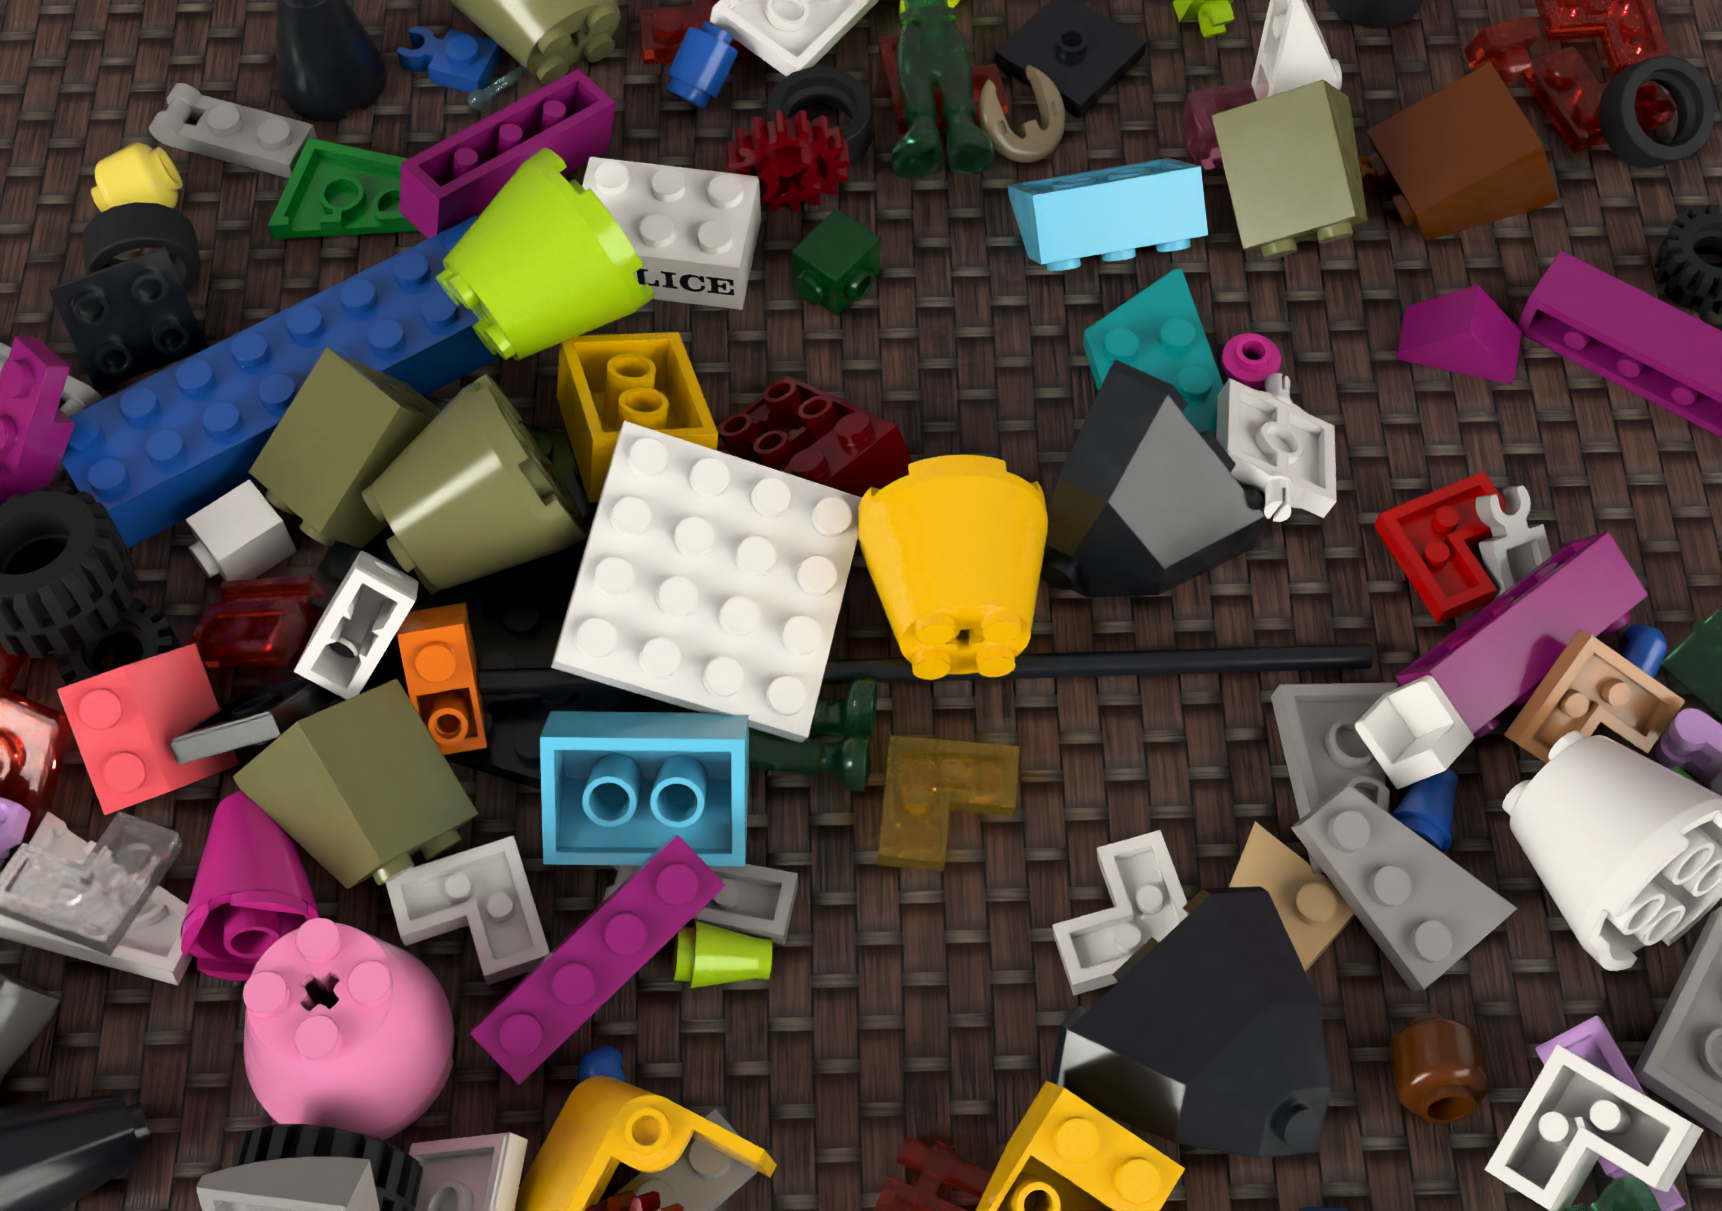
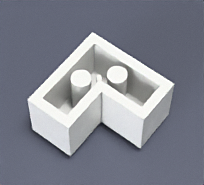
M1557 1044L1485 1170L1549 1211H1568L1600 1155L1653 1188L1668 1192L1704 1129Z

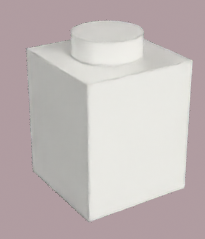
M250 479L186 519L197 540L196 543L188 547L191 554L209 578L220 573L234 592L297 552L283 520Z

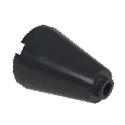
M277 0L276 82L278 90L287 101L289 108L296 114L314 121H339L347 118L346 111L354 109L361 104L363 110L372 106L385 88L387 76L385 63L380 51L348 1Z
M117 1093L0 1106V1211H60L140 1163L142 1159L139 1147L152 1143L141 1103L138 1102L127 1106L123 1094Z

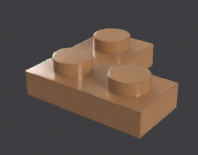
M1579 629L1504 736L1547 764L1550 761L1548 755L1551 748L1561 737L1572 731L1580 732L1585 738L1590 737L1601 723L1636 748L1648 754L1685 700L1596 637Z

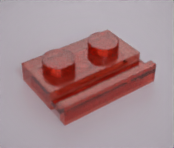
M311 575L222 581L218 589L224 594L219 603H209L186 646L196 643L205 668L287 665L290 658L299 649L302 636L314 615L309 609L312 600L323 598L326 590Z

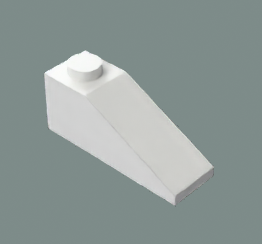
M1270 0L1251 82L1256 99L1261 100L1319 80H1325L1340 90L1342 85L1340 64L1337 59H1331L1324 37L1307 1Z

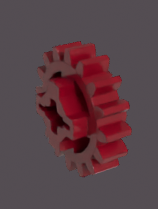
M782 110L775 111L774 121L766 122L757 116L753 118L754 129L752 131L739 127L735 131L736 142H727L726 173L758 176L760 203L763 201L769 202L770 211L773 212L781 204H789L793 211H799L800 202L805 200L817 206L821 204L820 194L822 192L836 195L838 193L837 182L847 181L848 179L847 166H850L847 141L843 140L842 130L839 126L828 129L827 117L823 115L812 122L807 121L805 110H800L794 119H786Z

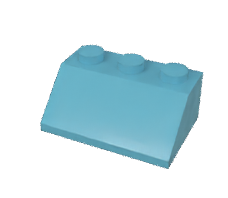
M1171 158L1007 185L1009 199L1028 258L1041 265L1046 264L1047 271L1074 269L1081 266L1080 258L1101 254L1102 261L1108 262L1130 259L1136 256L1135 248L1156 245L1158 252L1182 250L1191 247L1190 238L1208 235L1201 166Z
M550 711L540 735L543 864L642 865L672 835H679L707 866L745 867L749 785V715L734 716L719 713Z

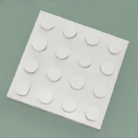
M624 421L618 434L551 668L700 713H719L734 716L749 715L750 728L802 743L809 736L858 539L857 508L862 497Z

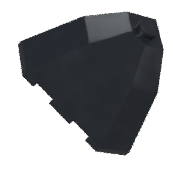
M1116 359L1105 377L1059 475L1047 508L1048 531L1040 575L1048 584L1057 589L1072 590L1085 597L1158 596L1254 549L1261 538L1267 519L1264 515L1265 500L1257 490L1247 491L1240 486L1231 474L1236 463L1209 430L1200 431L1199 433L1183 414L1188 403L1173 385Z
M1261 886L1203 888L1183 907L1188 915L1160 942L1151 937L1112 974L1118 982L1089 1010L1081 1004L1060 1024L1050 1082L1064 1087L1105 1115L1173 1143L1254 1158L1318 1152L1331 1091L1320 1002L1269 892Z

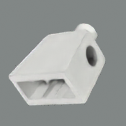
M360 551L316 625L294 672L346 700L359 695L415 603L419 582L371 554ZM340 642L352 650L355 658H346L337 654L331 649L329 644Z

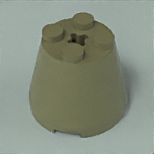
M450 0L454 6L531 74L536 75L544 85H548L563 77L568 72L569 65L585 57L589 62H597L610 54L615 47L612 35L616 31L621 19L620 9L616 0Z
M487 374L464 387L383 471L372 485L361 491L362 497L373 515L381 523L387 521L395 533L386 542L397 562L406 572L414 569L420 581L432 595L439 590H445L568 550L589 537L582 526L586 522L546 453L543 454L528 429L522 423L519 425L518 422L522 420L519 412L501 388Z

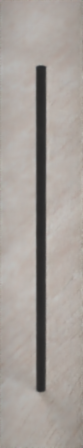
M1369 643L1024 653L1015 657V669L1001 677H986L979 673L947 674L935 680H924L916 677L912 672V664L905 657L827 659L821 685L1370 669L1373 662V653ZM551 667L480 669L479 672L480 695L627 691Z

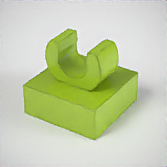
M1174 0L1173 2L1179 22L1198 18L1199 26L1205 39L1225 34V24L1231 23L1234 20L1231 8L1234 0Z

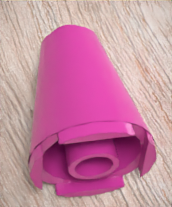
M241 790L223 799L216 808L180 934L181 951L185 958L188 953L197 958L198 970L206 975L229 981H248L257 962L272 944L289 932L300 928L306 921L321 918L295 840Z

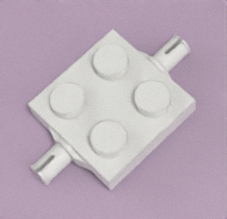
M1274 373L1266 378V392L1255 390L1229 378L1218 394L1216 440L1236 463L1231 472L1232 476L1239 484H1248L1264 492V515L1268 519L1273 515L1274 522L1287 520L1291 515V507L1302 508L1324 518L1337 502L1334 425L1308 414L1292 403L1290 398V379L1288 376H1285L1282 380V373Z

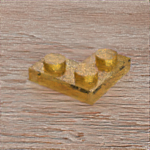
M890 735L878 865L944 871L949 811L1014 816L1020 746Z

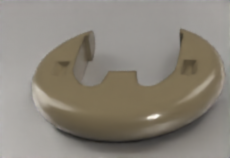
M1030 65L1026 67V75L1031 82L1041 116L1040 127L1036 119L1016 126L1017 135L1014 134L1006 121L995 93L997 91L996 87L990 79L985 82L981 90L978 106L980 124L991 146L1005 158L1019 163L1037 162L1050 155L1061 141L1065 128V108L1060 92L1045 73Z

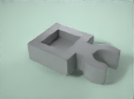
M1523 485L1503 488V494L1506 499V509L1504 512L1500 508L1497 494L1476 497L1477 514L1480 520L1491 528L1493 536L1478 542L1486 574L1497 589L1493 600L1552 556L1544 524H1527L1526 518L1530 512L1531 501L1529 493Z

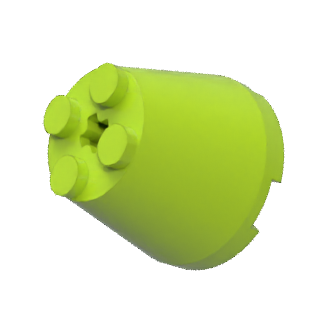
M542 148L521 164L443 259L442 262L445 270L436 276L441 287L457 306L463 304L468 310L471 309L480 321L472 326L473 330L493 355L499 353L504 360L512 357L519 361L631 315L655 296V292L647 283L642 287L640 286L634 273L644 265L615 219L591 188L585 190L576 180L572 179L568 182L560 174L567 166L558 154L548 148Z

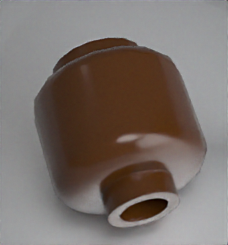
M1434 1013L1420 1015L1412 1019L1408 1026L1399 1031L1389 1045V1060L1398 1099L1408 1111L1422 1116L1426 1121L1447 1124L1463 1120L1473 1114L1477 1105L1489 1091V1076L1478 1036L1469 1025Z

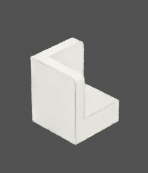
M1430 675L1423 676L1383 694L1355 723L1356 731L1397 790L1446 771L1475 738L1436 680Z

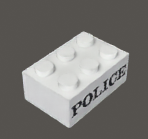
M589 157L582 187L585 190L591 188L630 241L644 265L634 274L641 287L647 283L655 292L653 299L743 310L761 224L758 176Z

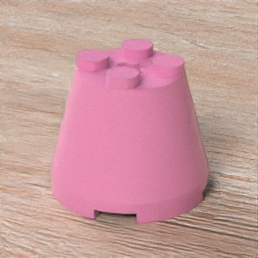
M314 918L306 921L300 928L289 932L272 944L261 956L252 971L251 977L244 986L243 998L246 1004L244 1064L246 1074L256 1098L278 1124L326 1126L385 1140L418 1120L429 1109L444 1088L454 1062L452 1053L455 1031L452 1008L435 975L422 961L409 952L352 926L334 923L327 918Z

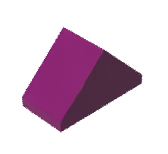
M1477 284L1406 307L1396 359L1512 385L1515 378L1522 331Z

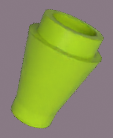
M694 920L692 927L684 926L675 934L672 979L673 981L688 982L689 989L751 979L769 980L772 939L756 938Z

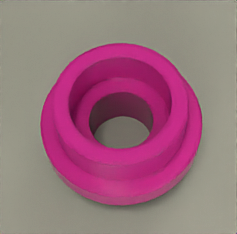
M1245 333L1231 338L1226 343L1222 352L1221 364L1228 380L1231 378L1250 388L1259 389L1265 385V380L1269 375L1278 373L1281 365V354L1278 347L1270 339L1259 334ZM1245 356L1254 357V358H1256V359H1258V360H1251V359H1248V358L1245 357Z

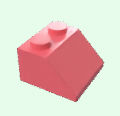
M196 643L57 689L104 815L168 793L241 764L234 749L178 765L169 746L173 742L172 739L220 709Z

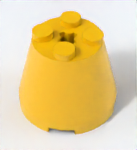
M945 455L908 464L909 475L888 484L881 490L870 487L860 500L857 508L859 548L903 656L912 664L913 674L924 680L939 679L947 674L979 673L986 677H1001L1009 674L1016 667L1015 657L1027 647L1031 636L1048 531L1046 502L1042 487L1038 481L1029 483L1025 479L1007 472L1005 461L993 457Z

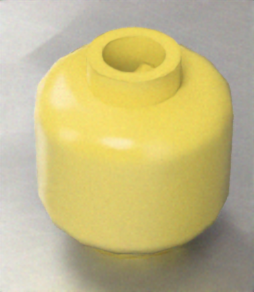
M136 142L97 163L94 171L97 186L91 188V194L101 212L114 206L134 202L158 203L174 208L178 200L177 190L181 189L183 184L174 163L162 148L152 149L146 144Z

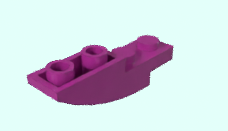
M15 336L8 361L1 370L0 505L7 502V497L19 492L23 496L30 494L33 488L49 486L64 455L75 425L58 408L70 366L36 337Z

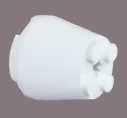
M1572 731L1561 737L1554 744L1548 755L1550 761L1532 780H1524L1510 790L1503 801L1502 808L1510 815V829L1583 949L1606 970H1624L1632 967L1637 960L1633 952L1644 946L1653 945L1660 940L1670 946L1699 922L1722 898V796L1606 736L1595 735L1585 738L1580 732Z

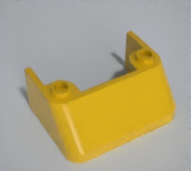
M595 1076L581 1082L570 1094L518 1189L514 1211H585L589 1206L599 1202L620 1162L642 1172L664 1170L679 1159L691 1137L770 1178L777 1164L765 1149L667 1098L613 1077Z

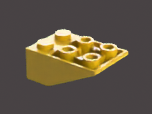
M1046 1081L1010 1138L975 1211H1160L1185 1168L1064 1087Z

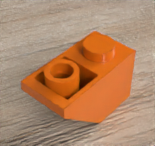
M466 602L410 611L397 631L410 701L443 755L487 748L478 665Z

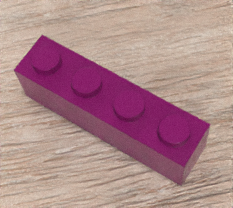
M576 69L402 162L399 212L429 239L474 216L479 217L521 164L542 148L552 150L563 159L567 168L561 171L560 174L564 176L587 163L589 157H597L609 150L616 102L582 71Z
M1560 250L1528 298L1517 324V327L1522 331L1521 335L1722 438V331L1703 322L1698 317L1687 314L1651 296L1646 291L1596 268L1589 262L1580 260Z
M1609 532L1574 539L1395 677L1400 685L1403 686L1423 676H1432L1475 737L1473 740H1476L1498 726L1500 721L1497 715L1509 705L1516 706L1530 699L1542 682L1541 680L1545 678L1579 629L1594 637L1604 636L1618 630L1631 620L1632 617L1628 611L1646 598L1648 593Z
M672 835L472 1026L470 1035L520 1085L726 885L679 835Z

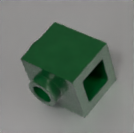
M835 209L791 251L793 287L810 304H819L837 316L852 300L856 302L861 300L870 290L874 278L880 273L881 237Z

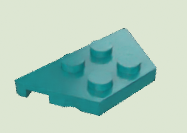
M1182 268L1175 269L1084 331L1083 347L1098 392L1116 359L1173 385L1188 403L1183 414L1199 433L1200 431L1209 430L1216 438L1217 399L1224 385Z

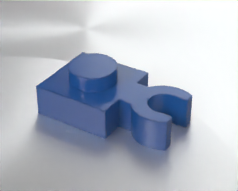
M419 26L410 27L408 31L412 46L418 49L410 50L405 47H399L397 50L400 66L410 72L428 70L431 83L479 96L483 93L502 58L500 45L493 40L449 29L445 38L441 40L435 38L433 33L427 28Z

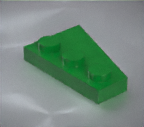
M308 137L268 223L272 239L419 231L399 212L401 163L408 160V158Z

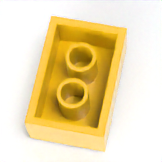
M679 332L585 335L560 343L557 400L589 503L599 502L618 434L624 421L717 451L718 431Z

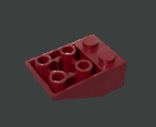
M789 375L769 385L764 390L763 395L738 414L726 418L717 429V451L858 497H863L870 487L881 490L888 484L909 475L908 464L912 463L897 424Z

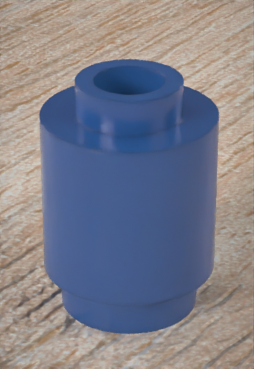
M703 22L700 30L689 27L667 73L671 80L666 91L698 108L706 110L710 99H717L739 51L730 46L733 36L707 22Z

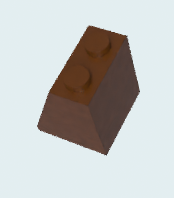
M1491 62L1367 130L1374 152L1366 157L1370 160V166L1378 172L1377 180L1381 186L1391 181L1398 193L1390 197L1398 216L1405 227L1415 223L1425 241L1543 208L1558 201L1544 145Z

